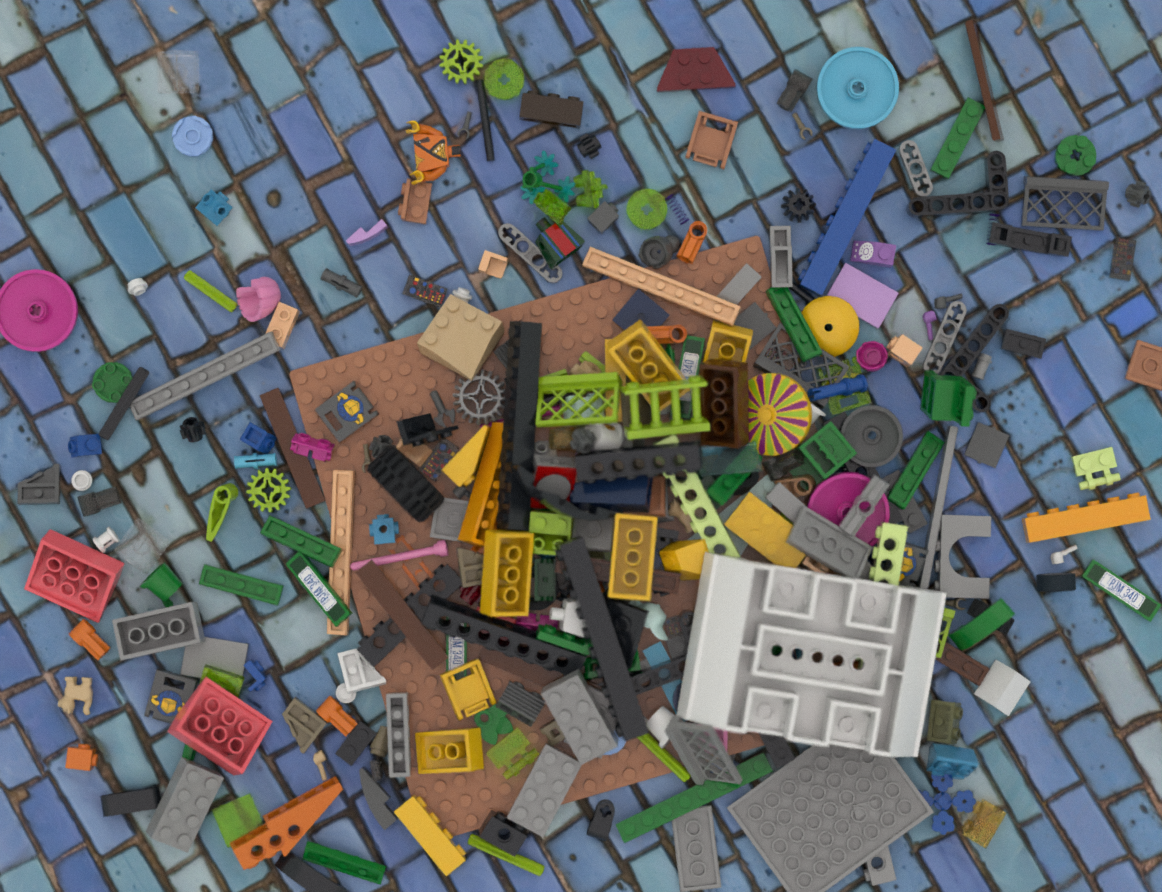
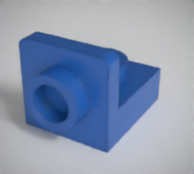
M249 422L240 438L241 441L264 454H268L272 450L277 439L276 436Z

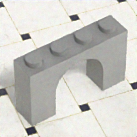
M942 515L939 538L937 539L935 552H938V560L934 562V572H938L937 580H934V590L947 592L946 597L989 599L990 578L964 577L959 575L951 567L949 552L952 545L962 537H991V516Z

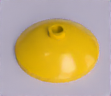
M822 296L808 303L801 312L820 348L833 357L845 353L855 343L859 334V319L854 308L845 300L835 296ZM829 323L833 326L831 331L825 330L826 324Z

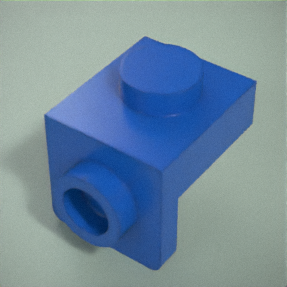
M99 434L77 435L69 438L68 450L72 458L102 454Z
M251 659L243 665L256 680L248 690L249 692L253 690L258 692L266 685L264 681L268 677L263 673L264 667L258 660L254 662Z

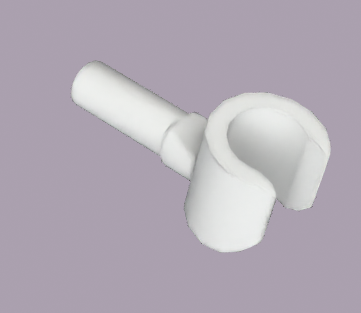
M1076 544L1063 551L1052 553V564L1063 563L1064 555L1078 549Z

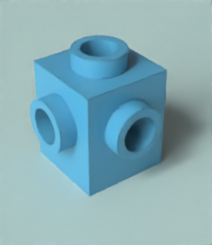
M211 189L203 196L195 208L218 226L228 216L233 207L227 203L229 198L222 192L217 194Z
M389 514L377 515V519L372 520L373 524H369L370 537L374 536V544L396 543V534H399V523L395 522L394 518H389ZM383 525L387 526V531L385 533L381 531V527Z

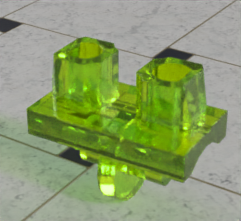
M584 170L582 174L573 177L575 188L584 187L585 192L583 195L576 196L577 206L596 209L599 207L598 198H603V190H607L608 185L601 184V177L595 178L594 171Z
M545 189L543 193L538 192L533 200V203L559 225L563 224L564 217L572 208L550 189Z

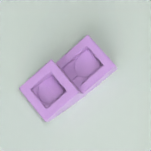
M381 219L367 233L360 227L346 242L350 246L367 242L384 232L388 226Z

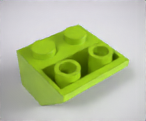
M533 509L530 512L529 532L534 533L533 554L556 555L555 550L558 549L556 544L572 538L574 519L554 511Z

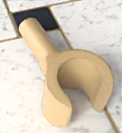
M320 750L313 755V760L319 768L323 781L327 780V776L322 762L327 760L323 751Z

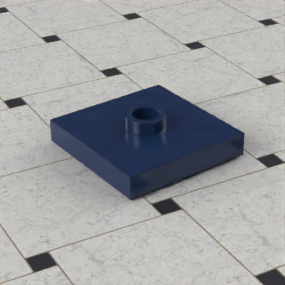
M638 289L612 321L625 331L640 319L646 326H661L670 315Z

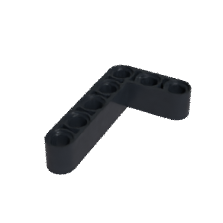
M992 151L985 158L987 192L916 197L907 205L908 215L912 218L1002 211L1009 203L1005 155L1000 151ZM992 156H996L999 159V166L991 164L990 158ZM992 177H999L1001 179V186H995L992 183ZM994 197H1000L1003 200L1001 207L994 204ZM975 198H979L982 201V208H976L973 205ZM953 200L961 201L962 209H955L953 207ZM934 201L941 203V211L933 209L932 203ZM919 203L922 211L919 213L914 212L912 204Z
M997 304L987 311L939 375H944L945 373H950L952 376L964 375L1008 318L1009 311L1005 305ZM995 309H1000L1003 312L1002 319L994 317L993 312ZM982 325L990 327L989 335H984L981 332ZM970 341L977 343V351L974 352L969 349L968 343ZM957 357L965 359V366L963 368L956 365ZM975 386L976 398L973 400L972 408L974 412L982 413L990 408L991 400ZM978 398H982L985 401L983 409L977 408L975 404Z
M683 610L678 616V622L688 646L692 624H683V618L686 615L694 617V612ZM687 653L643 669L640 672L630 674L636 695L683 678L684 671L678 669V664L681 661H686ZM662 668L669 670V675L666 678H660L658 675ZM646 675L650 677V682L643 686L639 684V680L642 676Z

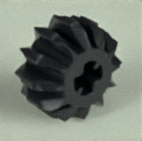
M796 188L795 195L789 190V197L783 196L782 200L786 204H782L781 208L788 209L783 215L791 214L789 221L792 222L794 217H797V223H801V216L807 221L809 220L808 214H814V210L809 207H815L816 203L809 202L814 198L813 195L805 196L808 190L805 189L800 194V189ZM797 201H800V204L803 203L800 210H796L797 207L794 208L793 206Z

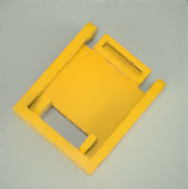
M478 658L440 674L450 703L459 721L463 719L461 710H463L465 717H469L489 708L485 700L487 698L492 706L496 704ZM470 668L472 674L455 680L454 674Z

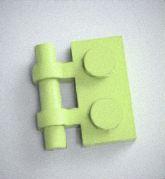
M1112 447L1071 457L1076 477L1082 475L1085 477V481L1078 483L1080 490H1093L1097 486L1105 484L1109 486L1113 485V482L1121 481L1119 473H1110V468L1117 467ZM1102 471L1103 477L1093 479L1092 473Z

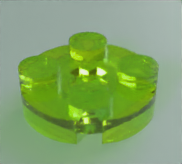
M511 59L495 60L485 70V88L492 97L498 100L513 99L520 94L524 87L525 77L523 70ZM502 74H506L507 78H510L506 85H502V82L498 81L499 78H502Z
M641 189L629 198L626 208L627 216L630 222L638 229L652 230L665 220L667 203L664 196L656 190ZM646 204L653 208V211L649 212L648 215H645L644 211L641 210V207H645Z

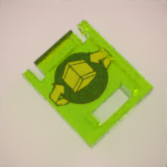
M856 356L852 357L854 366L850 365L849 359L841 361L849 366L843 378L851 379L862 374ZM836 364L828 366L831 377L838 376L843 369ZM821 368L817 369L819 379L828 378L827 372L824 375ZM823 381L821 385H829V381ZM867 390L863 393L859 391L854 392L850 396L843 394L829 398L827 403L831 415H835L869 404L871 400ZM854 395L858 396L859 403L841 408L839 400Z

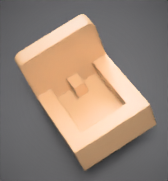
M400 439L399 444L396 446L400 452L419 467L423 465L433 452L425 444L413 447L412 444L404 446L402 439Z

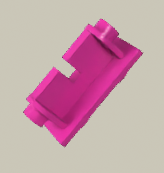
M295 433L291 440L290 450L294 451L295 454L307 457L309 451L312 450V458L326 462V460H331V452L335 444L330 443L326 439L311 438L305 433Z
M528 613V616H517L516 624L537 631L539 624L543 626L548 624L554 626L557 630L558 620H550L548 615H540V622L536 621V614Z

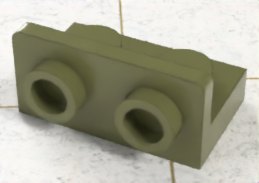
M931 700L927 741L957 744V740L960 739L961 735L959 720L963 716L961 703Z

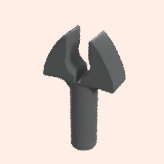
M437 390L430 392V396L439 412L438 416L433 419L442 427L447 428L443 422V414L450 417L454 425L455 410H447Z

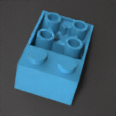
M932 743L929 747L926 771L932 772V775L935 776L948 774L952 775L954 779L963 780L978 767L979 763L973 749Z

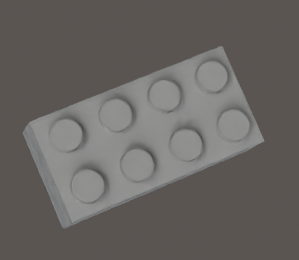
M189 602L112 620L120 661L205 642L197 602Z
M580 669L542 688V697L581 765L618 747L619 739L615 732H613L609 721L591 692Z
M545 743L507 818L544 837L582 766L578 759Z
M181 757L146 829V833L154 840L188 853L224 777L218 771Z

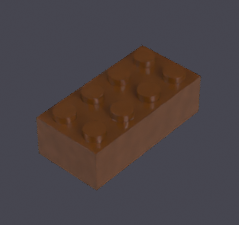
M709 359L699 364L700 376L707 381V386L700 387L701 416L710 422V431L701 432V445L739 449L749 443L748 362Z

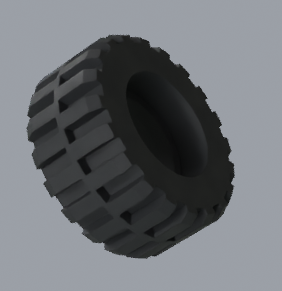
M393 445L387 446L368 465L367 471L419 523L424 522L444 501L441 493Z

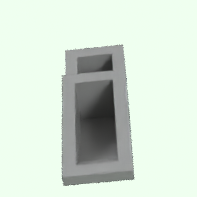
M770 226L769 245L772 288L793 287L791 226Z
M746 263L717 297L737 305L762 276Z

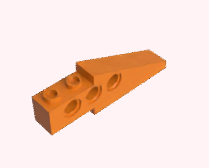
M336 776L263 815L265 824L230 842L231 848L243 870L254 868L260 861L265 858L274 857L280 850L284 857L292 850L343 790ZM297 825L295 830L288 831L290 826ZM272 836H279L277 840L270 841V838ZM260 845L257 851H251L254 846Z

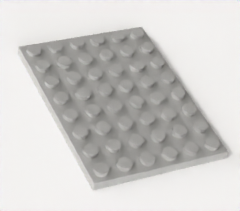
M829 744L828 747L812 745L794 760L727 807L787 892H825L934 813L894 757L869 754L863 749ZM877 799L878 809L871 807L870 800ZM868 801V806L871 810H879L880 818L875 821L873 816L867 814L865 808L857 806L853 809L852 805ZM858 808L863 809L865 812L860 821L856 820L854 811ZM857 823H859L861 829H863V834L861 836L859 834Z

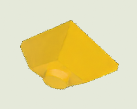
M705 539L674 541L659 551L665 571L681 574L680 579L685 581L700 579L704 554L709 551Z

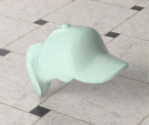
M631 600L629 604L649 611L644 627L650 628L658 639L669 640L663 629L667 616L660 608V605Z

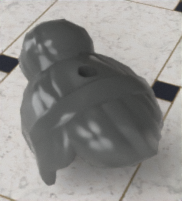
M671 235L648 238L643 241L638 256L641 262L648 267L652 266L655 269H659L668 264L673 254L679 250L680 240Z

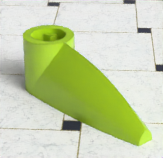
M227 483L215 489L209 511L206 540L213 541L225 519L231 501L238 497L236 485ZM224 490L227 491L226 493H228V497L225 496L226 494H224Z

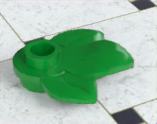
M496 704L474 715L475 724L481 728V737L492 745H496L498 734H507L513 731L510 720L505 717L507 713L497 708ZM486 714L488 721L483 722L481 715Z

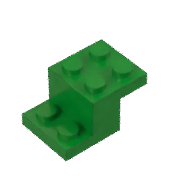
M925 370L920 410L931 420L956 421L962 427H970V420L974 416L972 403L976 398L975 386L963 376L938 375L933 370Z
M830 421L780 462L792 476L812 475L817 485L856 455L857 452ZM801 480V487L803 489H809L808 482Z

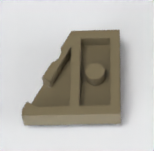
M456 547L461 586L465 588L482 584L484 554Z
M297 697L292 700L282 714L303 754L328 723Z

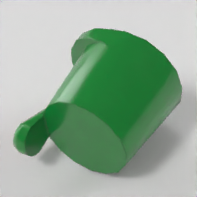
M163 562L141 583L140 587L151 591L167 608L173 606V602L169 598L183 583L169 566Z

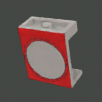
M534 455L535 479L532 485L539 490L561 496L560 498L570 502V493L573 492L577 475L575 458ZM531 497L530 508L538 510L542 508L549 509Z

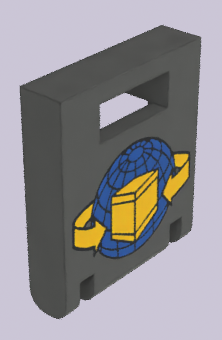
M355 381L315 409V412L339 443L379 414L377 410L371 414L368 413L374 406L360 388L354 391L351 390L357 385ZM330 412L334 414L343 426L337 432L325 417Z
M887 539L884 542V548L892 549L894 547L893 539ZM905 542L899 579L900 585L906 587L916 586L910 580L918 581L926 557L920 556V553L927 555L928 549ZM872 558L871 565L874 567L875 559ZM886 559L884 567L880 565L881 569L888 570L890 568L891 562L889 559Z
M158 668L144 716L149 717L151 711H154L153 719L172 724L178 712L194 693L198 679ZM168 677L185 682L184 689H180L164 683Z

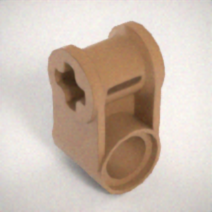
M809 474L782 477L774 480V484L780 482L795 497L808 495L816 485L814 477ZM800 481H807L809 489H803Z

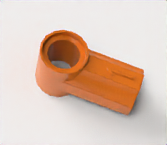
M695 221L690 225L676 256L681 261L693 264L707 234V226L703 222ZM698 229L703 235L695 236L692 231Z
M682 325L646 326L659 344H677L683 342L687 337V331ZM673 329L679 332L677 340L672 337Z
M82 619L69 633V636L77 644L84 646L97 660H100L111 648L96 633V629L85 619Z
M330 695L316 710L326 722L334 725L345 737L358 724L343 710L342 705Z

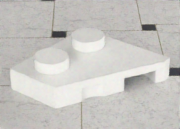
M357 648L338 653L348 694L386 684V679L360 654Z

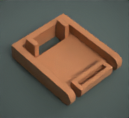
M699 111L685 158L689 159L692 152L695 153L693 161L717 167L719 160L722 161L720 169L724 170L738 122ZM707 119L726 124L725 132L706 127Z

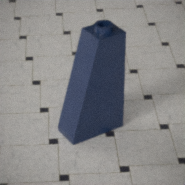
M637 475L635 479L617 477V480L614 481L596 479L594 483L578 482L574 485V491L570 493V502L581 511H589V507L592 506L613 512L649 513L653 477Z

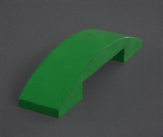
M1000 598L984 612L964 626L961 625L948 636L963 651L995 631L1014 616L1015 613Z

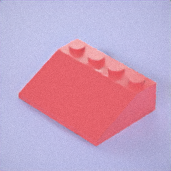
M50 529L40 541L24 589L99 623L118 583L125 563Z
M205 677L178 712L167 732L235 776L244 773L273 721Z

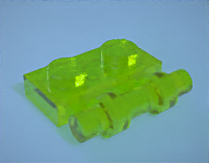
M517 727L489 749L486 755L498 769L504 764L507 766L508 770L503 773V776L508 780L513 775L517 776L520 773L519 771L527 764H532L534 758L539 755V752L535 748L529 753L525 750L530 741ZM520 753L523 758L513 764L510 760Z

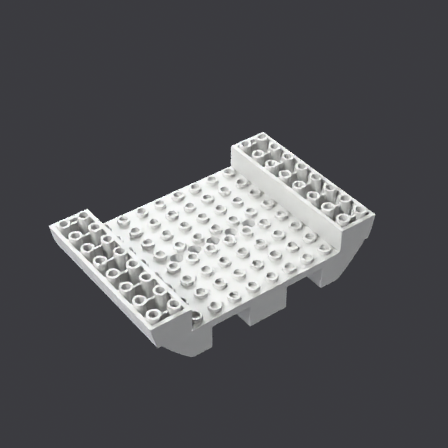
M705 552L676 716L726 731L745 734L746 731L782 736L786 740L825 747L832 744L863 749L869 754L887 757H918L947 592L912 586L904 587ZM774 645H780L782 648V652L778 656L771 654V648ZM795 648L802 650V656L799 659H793L791 656V652ZM816 651H820L823 657L818 663L812 661V654ZM835 655H841L843 658V662L839 666H834L832 663ZM856 658L863 660V666L860 669L853 668L852 664Z

